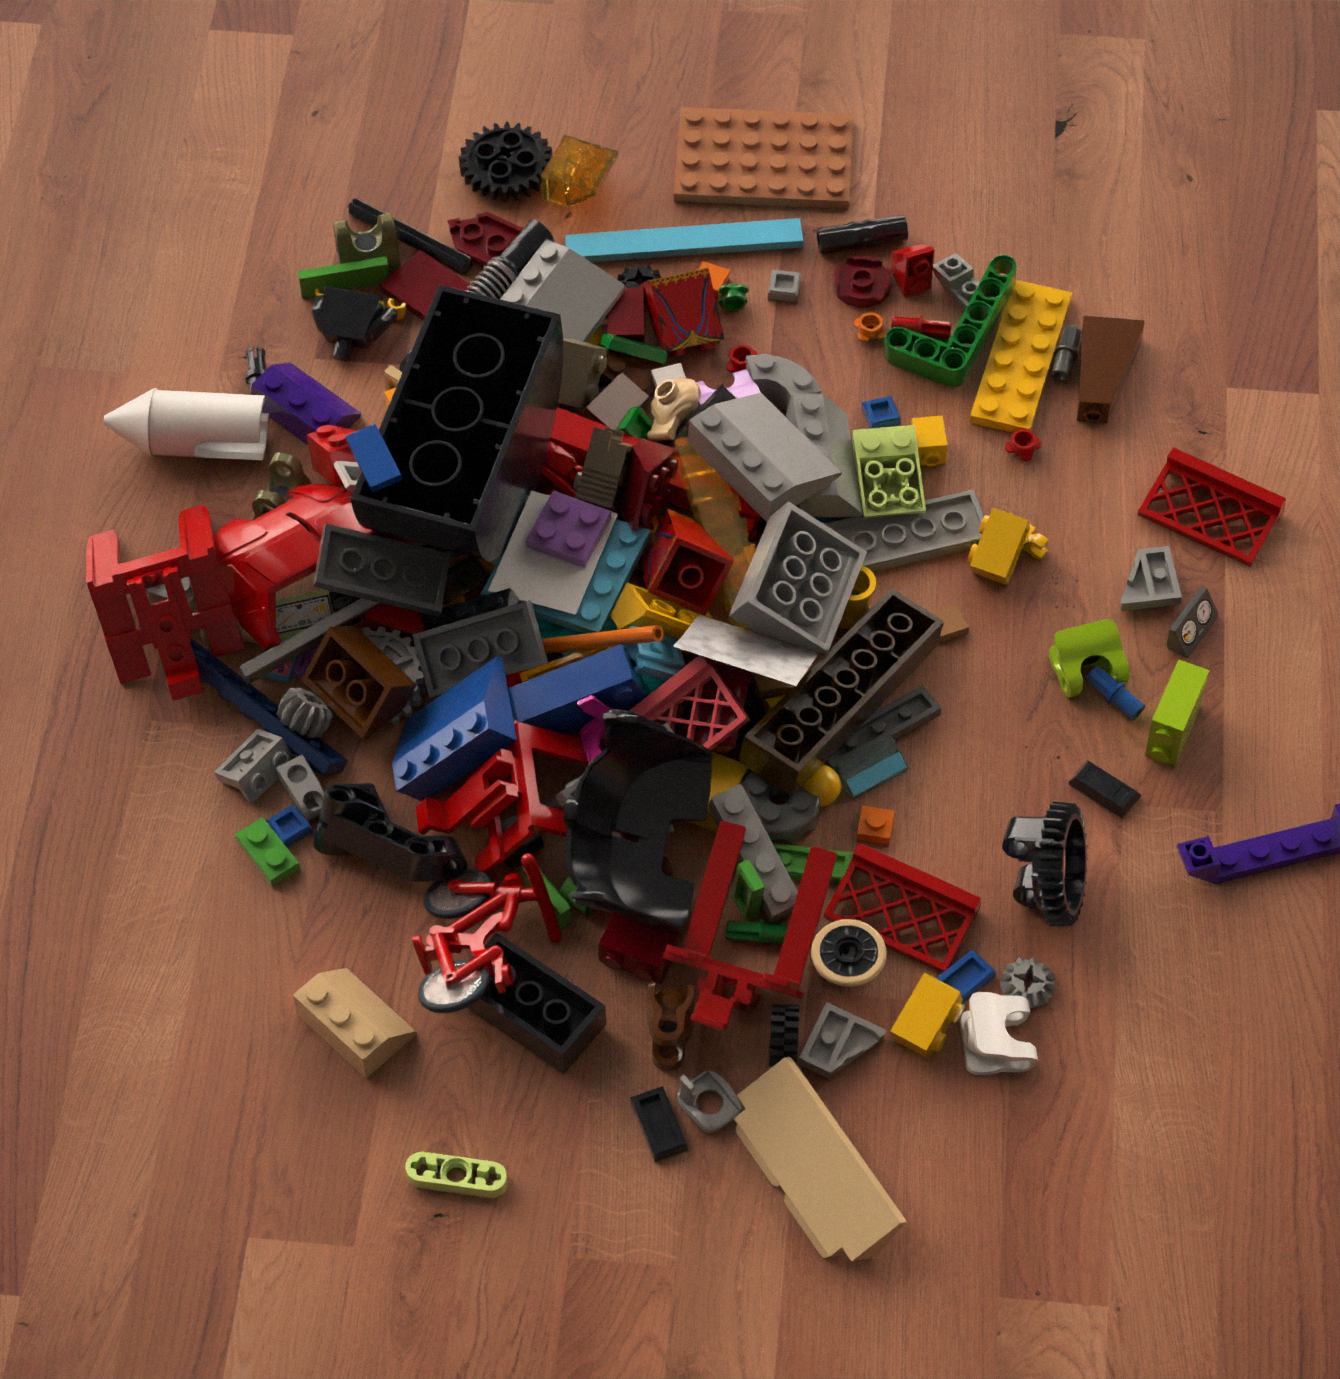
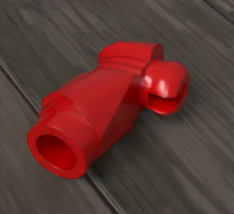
M550 441L544 464L562 476L563 474L567 476L569 483L574 485L575 477L578 471L582 472L584 465H578L574 461L575 458L563 447L555 445Z

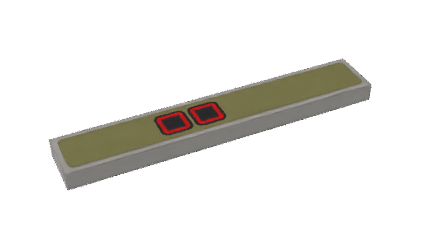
M362 598L356 600L279 645L242 664L240 667L242 678L249 685L320 645L329 627L353 626L364 620L369 610L383 603Z

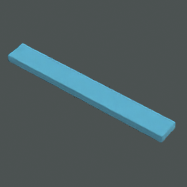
M800 218L571 234L565 235L566 247L592 263L803 247V235Z

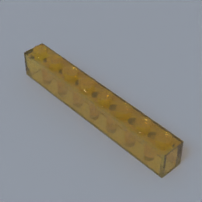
M688 437L675 439L674 448L677 449L675 460L679 461L678 470L695 521L734 559V563L719 589L730 625L752 631L729 617L756 551L755 544H749L747 538L749 536L746 518H740L738 512L741 510L738 494L731 492L730 485L688 443Z

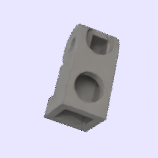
M303 754L277 767L276 770L280 784L288 792L307 822L320 816L325 793ZM299 768L289 774L292 769Z

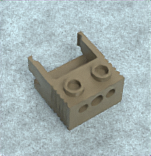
M594 427L582 472L578 471L574 480L573 489L577 490L575 498L609 508L620 507L619 504L632 446L634 445L621 443L624 432L605 427V430Z

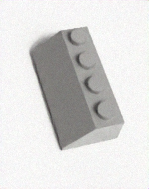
M793 393L786 418L842 472L841 477L801 502L799 508L812 517H862L863 512L847 413L824 394Z

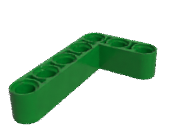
M1004 254L998 255L991 260L947 344L903 327H893L885 334V359L887 362L946 386L958 387L967 380L1015 288L1016 261L1011 256Z

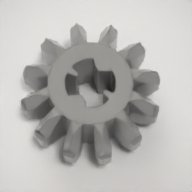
M301 687L289 688L287 693L283 695L276 715L281 719L283 725L290 728V731H296L300 736L306 735L309 738L322 737L324 732L328 730L334 711L311 690L306 691Z

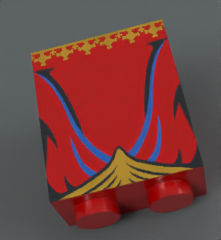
M709 268L653 279L640 284L641 288H644V299L658 345L661 349L669 352L670 357L687 354V347L698 345L700 351L717 347L716 341L724 339Z
M666 509L638 563L649 593L705 616L730 571L734 559L695 520Z

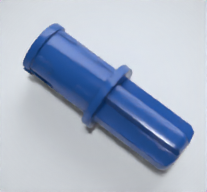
M1096 666L1089 672L1086 678L1087 681L1106 697L1108 704L1113 703L1132 721L1143 712L1146 705L1125 689L1126 684L1124 682H1117L1100 666Z

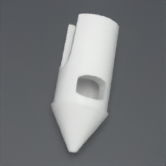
M153 388L104 416V425L151 457L162 455L264 460L268 443L269 414L262 413L265 396L166 391Z

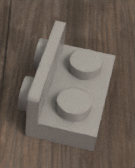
M257 729L214 773L220 782L240 789L247 802L254 803L278 779L276 768L294 759V756L282 737Z

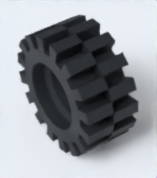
M772 1004L769 1066L773 1067L785 1057H791L797 1065L800 1005Z

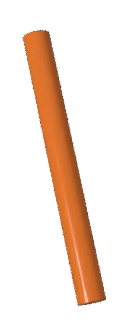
M655 625L544 638L542 642L547 655L609 648L620 644L626 646L660 642L663 639L664 633L661 626Z

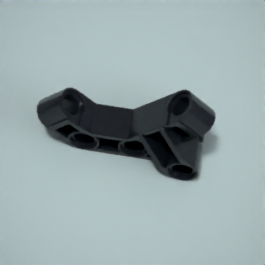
M373 783L334 784L327 787L313 842L315 849L325 855H348L352 853L414 882L449 881L461 877L466 872L468 863L455 838L447 835L420 836L392 823Z

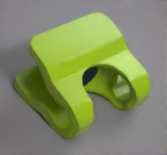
M1104 619L1056 632L1054 636L1055 645L1049 649L1048 657L1066 697L1070 698L1080 695L1083 689L1081 670L1086 667L1100 666L1117 682H1124L1125 684L1128 682L1130 675L1129 665L1122 648L1117 626L1112 620Z

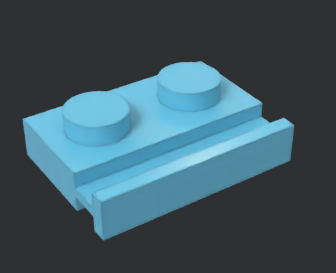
M664 635L660 642L627 645V651L631 660L636 661L637 666L634 668V672L663 681L670 679L685 667L681 649L673 647L678 639Z

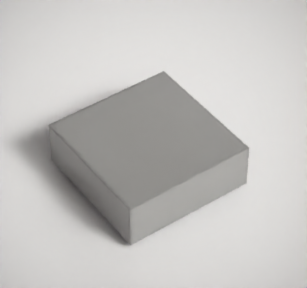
M772 270L768 288V299L797 302L801 273Z

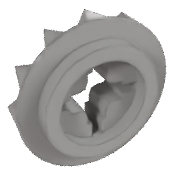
M1019 957L1016 962L1007 964L1003 974H1001L1000 985L1004 996H1023L1029 1001L1030 1008H1036L1047 1003L1053 996L1055 977L1054 973H1051L1048 969L1047 963L1041 964L1034 957L1030 960H1022ZM1028 973H1031V976H1033L1032 980L1035 983H1032L1028 987V992H1025L1023 980Z

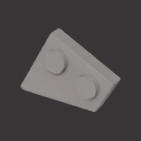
M1170 547L1138 549L1124 594L1121 598L1120 611L1181 605L1182 595Z
M826 1002L797 1064L826 1078H830L881 1042L887 1030Z

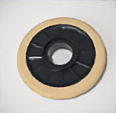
M851 919L838 920L823 927L814 938L811 947L812 961L818 973L829 982L846 987L860 986L877 977L885 965L887 956L886 946L881 935L870 925ZM846 946L855 948L859 954L853 959H845L840 955L839 951Z

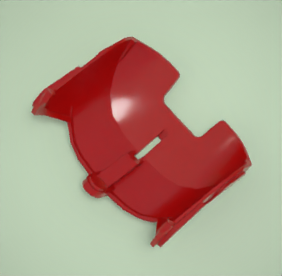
M306 484L288 490L289 494L285 496L286 499H291L290 501L254 520L234 519L224 525L213 536L217 560L235 617L243 629L262 648H265V651L281 643L276 628V592L316 571L322 530L326 523L405 542L400 537L363 528L356 520L350 500L352 493L346 491L345 488L325 484ZM286 514L291 515L305 523L309 527L311 532H309L301 523L292 519Z

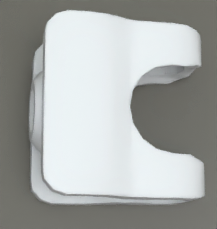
M989 992L973 993L969 999L970 1011L963 1012L959 1018L967 1071L974 1075H990L1001 1072H1025L1032 1069L1038 1062L1036 1047L1031 1043L1015 1040L1008 1034L1005 1028L1019 1025L1027 1020L1031 1013L1029 1001L1023 996H1002Z

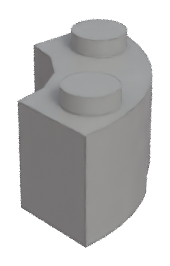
M769 354L746 356V370L749 372L753 382L758 386L760 392L772 404L778 405L786 413L793 393L821 394L820 386L815 378L799 364L786 358Z

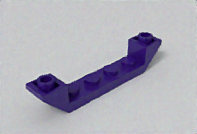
M1340 803L1335 804L1330 819L1218 847H1213L1210 837L1207 836L1177 844V850L1189 876L1213 884L1340 853Z

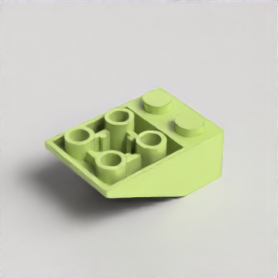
M915 425L853 430L851 443L863 518L926 513Z

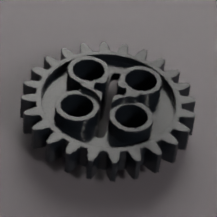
M505 122L504 128H500L497 123H494L493 130H489L484 126L482 127V135L473 132V140L466 139V147H461L460 175L464 177L465 185L471 184L472 192L480 190L482 198L489 193L492 194V201H495L498 196H502L504 202H507L508 197L512 195L518 201L519 194L521 193L530 197V189L539 192L540 184H547V176H552V167H554L552 147L548 146L547 138L541 139L540 131L532 134L531 126L524 130H521L520 123H517L514 128H510L509 122Z

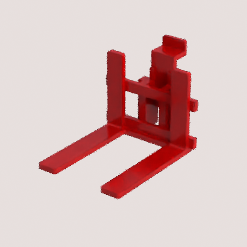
M513 719L517 741L505 749H500L486 762L464 776L465 784L445 802L427 797L416 806L419 834L425 835L430 830L450 835L460 825L466 824L470 820L471 826L483 828L487 825L490 844L475 856L476 870L482 871L485 874L491 872L538 831L567 837L564 810L542 805L539 802L532 752L588 766L589 763L581 739L521 723ZM600 744L601 750L604 751L606 746ZM511 775L512 783L504 781ZM516 800L518 820L502 833L499 813ZM611 830V835L637 842L638 837Z
M724 820L720 821L683 949L667 944V952L664 951L662 957L708 972L707 978L699 977L696 990H699L700 994L694 1014L691 1015V1021L719 1030H726L733 1008L746 1011L747 1005L758 1007L761 994L755 993L756 986L795 998H803L804 993L798 990L836 863L837 853L815 846L810 848L774 975L762 974L710 958L746 834V827ZM725 984L736 987L734 996H731L730 999L721 997Z

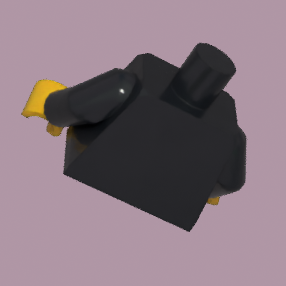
M325 286L324 294H321L320 288L315 289L316 299L311 309L317 330L323 334L327 342L335 343L332 357L341 361H350L353 347L368 348L370 343L376 341L394 321L404 318L406 304L403 303L401 306L396 307L394 306L395 300L390 298L387 308H385L386 305L380 295Z

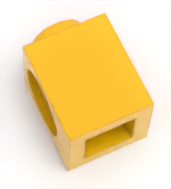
M943 416L912 418L911 425H915L920 466L946 464L948 443Z

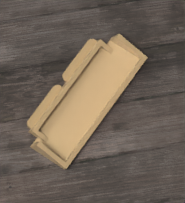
M791 1057L783 1058L737 1095L746 1108L734 1118L737 1122V1135L773 1186L782 1187L786 1193L784 1196L786 1206L822 1257L827 1258L839 1256L845 1252L851 1262L874 1258L907 1221Z

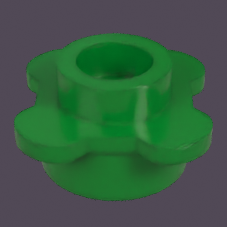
M729 284L719 288L721 297L718 299V303L724 309L738 311L748 303V298L746 297L748 287L746 285Z

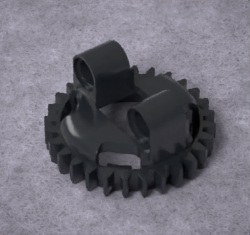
M1053 801V804L1049 805V810H1046V815L1043 817L1015 816L1011 818L1002 843V849L1008 856L1019 859V862H1032V864L1022 866L1018 872L1013 890L1014 899L1019 904L1029 907V909H1039L1044 912L1043 917L1046 918V923L1054 927L1072 926L1081 914L1080 908L1083 906V897L1085 896L1086 872L1088 871L1087 834L1085 833V823L1083 822L1081 809L1075 803ZM1064 854H1065V877H1064Z

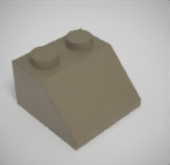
M563 338V369L558 403L586 408L599 395L600 389L598 384L601 374L607 366L606 354L608 349L577 339Z

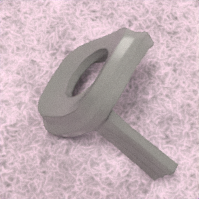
M705 1071L690 1081L684 1075L680 1077L681 1088L677 1092L678 1104L704 1132L714 1133L741 1113L742 1107L733 1089L716 1072ZM712 1091L721 1096L723 1100L722 1109L718 1113L711 1115L704 1114L698 1110L696 1100L701 1093Z

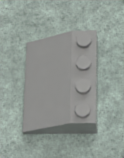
M546 239L500 299L560 314L563 338L587 342L627 288L623 283L572 249Z
M761 392L713 404L689 420L688 443L766 522H768L772 514L788 501L797 506L842 475V472Z
M788 501L769 517L729 617L755 633L826 654L834 639L867 551Z

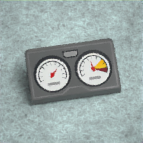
M1204 586L1200 587L1169 630L1167 648L1186 658L1190 656L1218 617L1216 606L1208 589Z

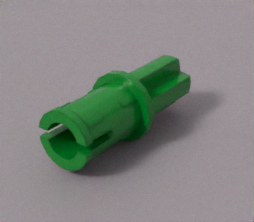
M760 919V922L729 920L726 924L725 936L727 940L758 942V946H761V943L783 944L788 924L763 923V919Z

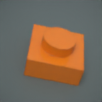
M862 805L857 840L889 845L895 810Z

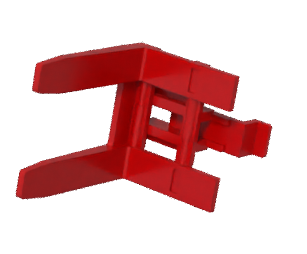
M205 504L184 509L180 512L178 519L180 547L121 564L119 541L114 530L90 536L86 547V583L120 684L151 676L143 645L153 643L154 649H158L166 674L168 689L174 701L203 692L198 665L189 640L192 639V631L205 628L213 657L245 649L217 560L211 517ZM182 578H189L199 612L192 613L181 580ZM164 584L169 599L151 603L147 588ZM126 594L131 596L141 627L139 629L136 627Z

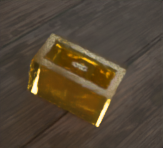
M564 135L541 174L542 199L571 207L596 196L618 157V151Z

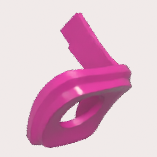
M592 695L577 702L583 712L595 717V719L584 725L580 732L588 763L603 752L600 748V739L605 732L603 714L612 710V708L603 704Z

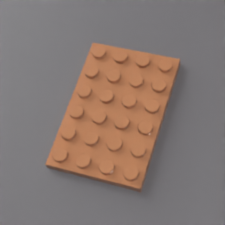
M680 107L674 202L849 209L853 114Z

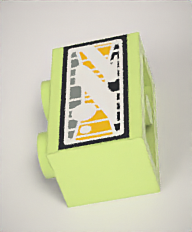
M321 589L276 599V628L281 643L333 614L328 590Z

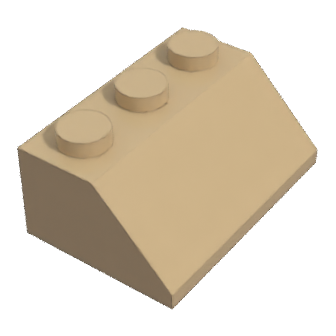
M347 968L318 973L293 994L296 1014L366 1079L417 1035L410 1025Z

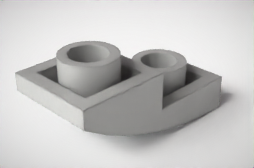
M954 253L934 264L933 272L951 298L965 311L979 281L974 278V268L957 253Z

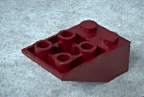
M641 439L632 446L619 504L632 531H637L645 523L648 524L652 517L657 516L660 510L668 506L672 495V490L668 489L670 479L675 477L679 461L675 460L677 449L646 439Z

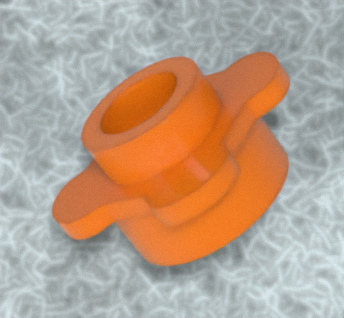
M865 313L854 321V327L859 332L857 336L859 341L868 342L876 338L879 340L885 338L887 331L883 329V318L878 314Z

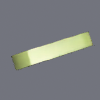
M417 1152L408 1158L405 1165L409 1183L414 1187L496 1198L505 1192L508 1185L505 1168L493 1161ZM421 1164L427 1165L428 1170L424 1171L423 1176H418L416 1170L421 1167ZM437 1166H441V1179L436 1178V1172L438 1173ZM458 1167L466 1171V1177L460 1182H452L446 1177L447 1173L453 1168ZM472 1171H477V1177H475L476 1184H472ZM490 1174H495L497 1180L493 1182V1185H486V1179H489Z

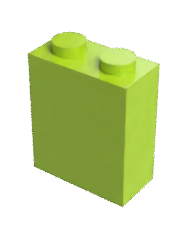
M1178 659L1152 718L1145 756L1151 757L1159 763L1176 766L1201 709L1210 670Z

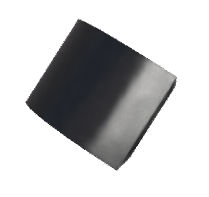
M438 285L379 428V432L401 473L402 481L372 493L361 472L350 500L356 520L363 528L487 561L495 560L506 550L529 495L537 487L553 431L563 369L564 347L560 314Z

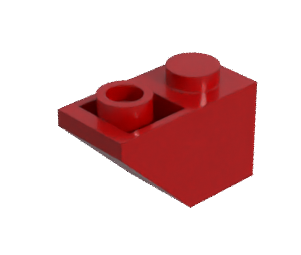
M917 244L891 253L890 271L903 297L920 294L931 289L935 252L933 246Z

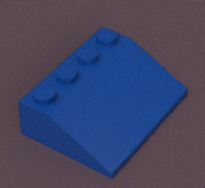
M496 656L407 719L392 762L397 792L420 801L427 797L432 798L486 762L500 749H505L517 741L501 657Z

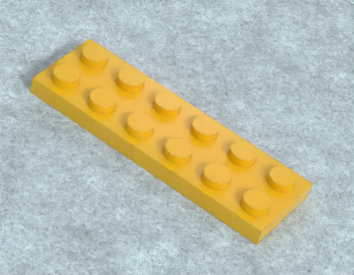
M1016 280L1015 288L1006 303L970 414L969 423L1010 433L1020 429L1031 431L1052 364L1054 351L1069 309L1072 292Z

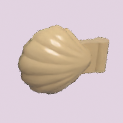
M684 377L677 378L676 380L667 379L657 386L654 393L655 397L651 402V413L655 420L647 434L649 441L662 442L676 438L678 426L682 425L693 414L699 403L701 390L694 379Z

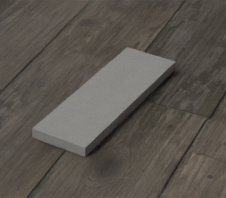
M972 489L925 500L926 513L863 518L862 515V517H851L825 523V525L867 551L862 565L869 568L872 572L970 550L972 545H978L982 534L979 533V528L984 518V513L975 491Z

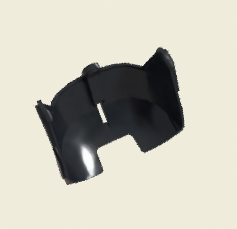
M612 709L608 713L603 714L606 749L588 764L579 780L574 798H568L565 804L564 822L567 826V867L572 882L578 888L575 892H570L569 897L573 898L574 904L613 913L660 933L681 935L689 914L694 885L690 881L671 877L662 872L669 826L673 820L704 821L706 819L711 791L713 756L711 751L687 737L667 731L665 726L631 711ZM611 830L638 837L637 842L611 835Z

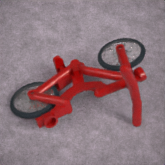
M526 853L521 858L532 888H525L523 886L524 880L519 874L511 873L506 875L503 880V886H499L497 882H492L490 877L484 872L467 869L457 879L435 881L429 887L424 897L426 910L437 918L460 919L448 927L440 925L431 927L429 930L430 934L426 938L427 947L424 946L420 935L412 937L416 954L424 974L427 975L421 982L418 990V998L424 1008L435 1013H451L467 1008L483 996L488 988L489 978L494 974L498 993L506 992V986L513 985L512 969L507 964L502 948L494 945L489 949H485L484 946L486 940L493 932H508L512 929L519 903L537 901L550 941L558 943L562 939L553 904L532 854ZM504 907L503 912L492 915L483 925L480 926V928L474 934H463L465 931H467L477 923L481 922L497 910ZM463 949H470L474 958L471 961H454L451 953H461ZM438 960L440 967L433 970L431 961Z

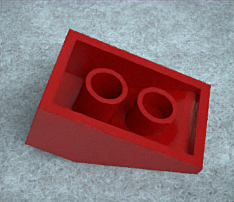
M325 425L317 428L316 432L306 434L312 468L337 487L344 484L334 467V463L336 461L356 462L345 436L358 430Z

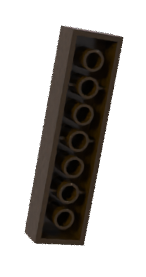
M891 588L810 669L797 686H794L744 736L738 762L793 796L937 647L944 621Z

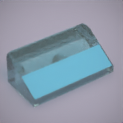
M891 735L882 738L836 764V772L839 775L841 784L853 800L908 771V766Z

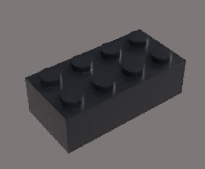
M496 933L484 947L489 949L497 945L502 948L507 964L512 969L514 983L513 985L506 986V992L498 993L494 974L489 978V985L483 996L467 1008L565 1074L606 1026L605 1005ZM475 971L471 973L470 975L462 979L460 983H462L463 981H465L477 972ZM479 985L464 994L463 999L471 995Z

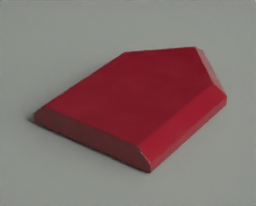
M489 212L476 214L475 218L460 220L459 218L447 220L455 250L471 257L473 262L484 267L487 266V263L493 257H499L523 229Z

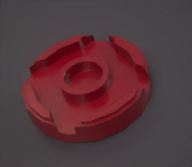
M869 256L850 257L847 259V262L842 265L840 263L835 268L832 279L833 291L839 300L847 305L858 308L875 306L882 303L889 296L892 288L891 271L888 267L886 269L877 258Z

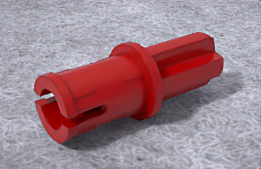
M893 315L891 328L903 327L927 337L948 339L951 336L952 326L950 322L923 320V316H920V318H908Z

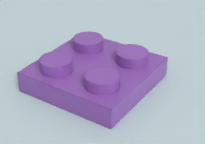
M553 491L526 538V546L585 568L612 519L611 511Z

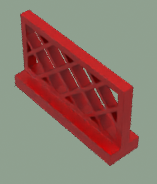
M1172 447L1167 456V462L1140 506L1138 515L1251 567L1274 525L1281 519L1285 509L1286 498ZM1171 474L1182 480L1183 487L1167 491L1164 481ZM1204 489L1210 493L1212 499L1195 503L1191 491ZM1186 493L1190 505L1174 509L1170 497ZM1162 499L1166 500L1169 511L1159 514L1149 510L1152 502ZM1233 502L1238 505L1240 512L1224 516L1219 504ZM1215 506L1219 518L1202 522L1198 510ZM1190 512L1194 513L1197 524L1186 527L1179 523L1177 516ZM1259 514L1269 519L1265 526L1252 529L1248 517ZM1243 519L1247 531L1231 535L1227 523ZM1222 525L1226 537L1214 540L1207 536L1205 529ZM1250 538L1253 548L1249 555L1236 550L1234 542Z
M858 842L853 852V858L824 912L823 918L831 922L851 919L866 923L865 918L883 913L888 928L877 932L883 938L887 948L944 973L949 969L972 921L975 920L980 910L981 897ZM855 870L869 875L872 885L854 891L851 878ZM875 878L878 879V880H880V881H882V882L877 883L876 880H875ZM847 886H848V889H849L850 892L844 894V892H845V890H846V888H847ZM889 886L898 888L903 899L885 905L880 889ZM875 891L880 907L862 912L857 897ZM906 893H909L913 896L907 897ZM853 899L858 914L845 918L834 913L838 903ZM919 900L930 903L933 913L915 919L910 903ZM905 905L911 920L893 926L887 911ZM937 907L942 908L944 910L938 911ZM955 914L964 919L959 929L946 933L941 917ZM936 919L941 935L923 940L918 925ZM914 927L919 942L907 946L899 943L895 932ZM891 934L892 939L889 938V937H886V935ZM955 937L951 945L949 939ZM944 941L948 950L944 961L941 962L930 957L926 946ZM922 948L923 953L917 951L916 949Z

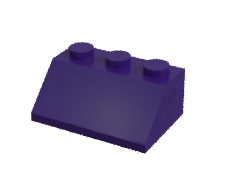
M291 362L271 365L251 384V395L265 396L262 413H268L269 418L307 445L306 434L316 432L317 428L332 425L349 429L361 417V412Z

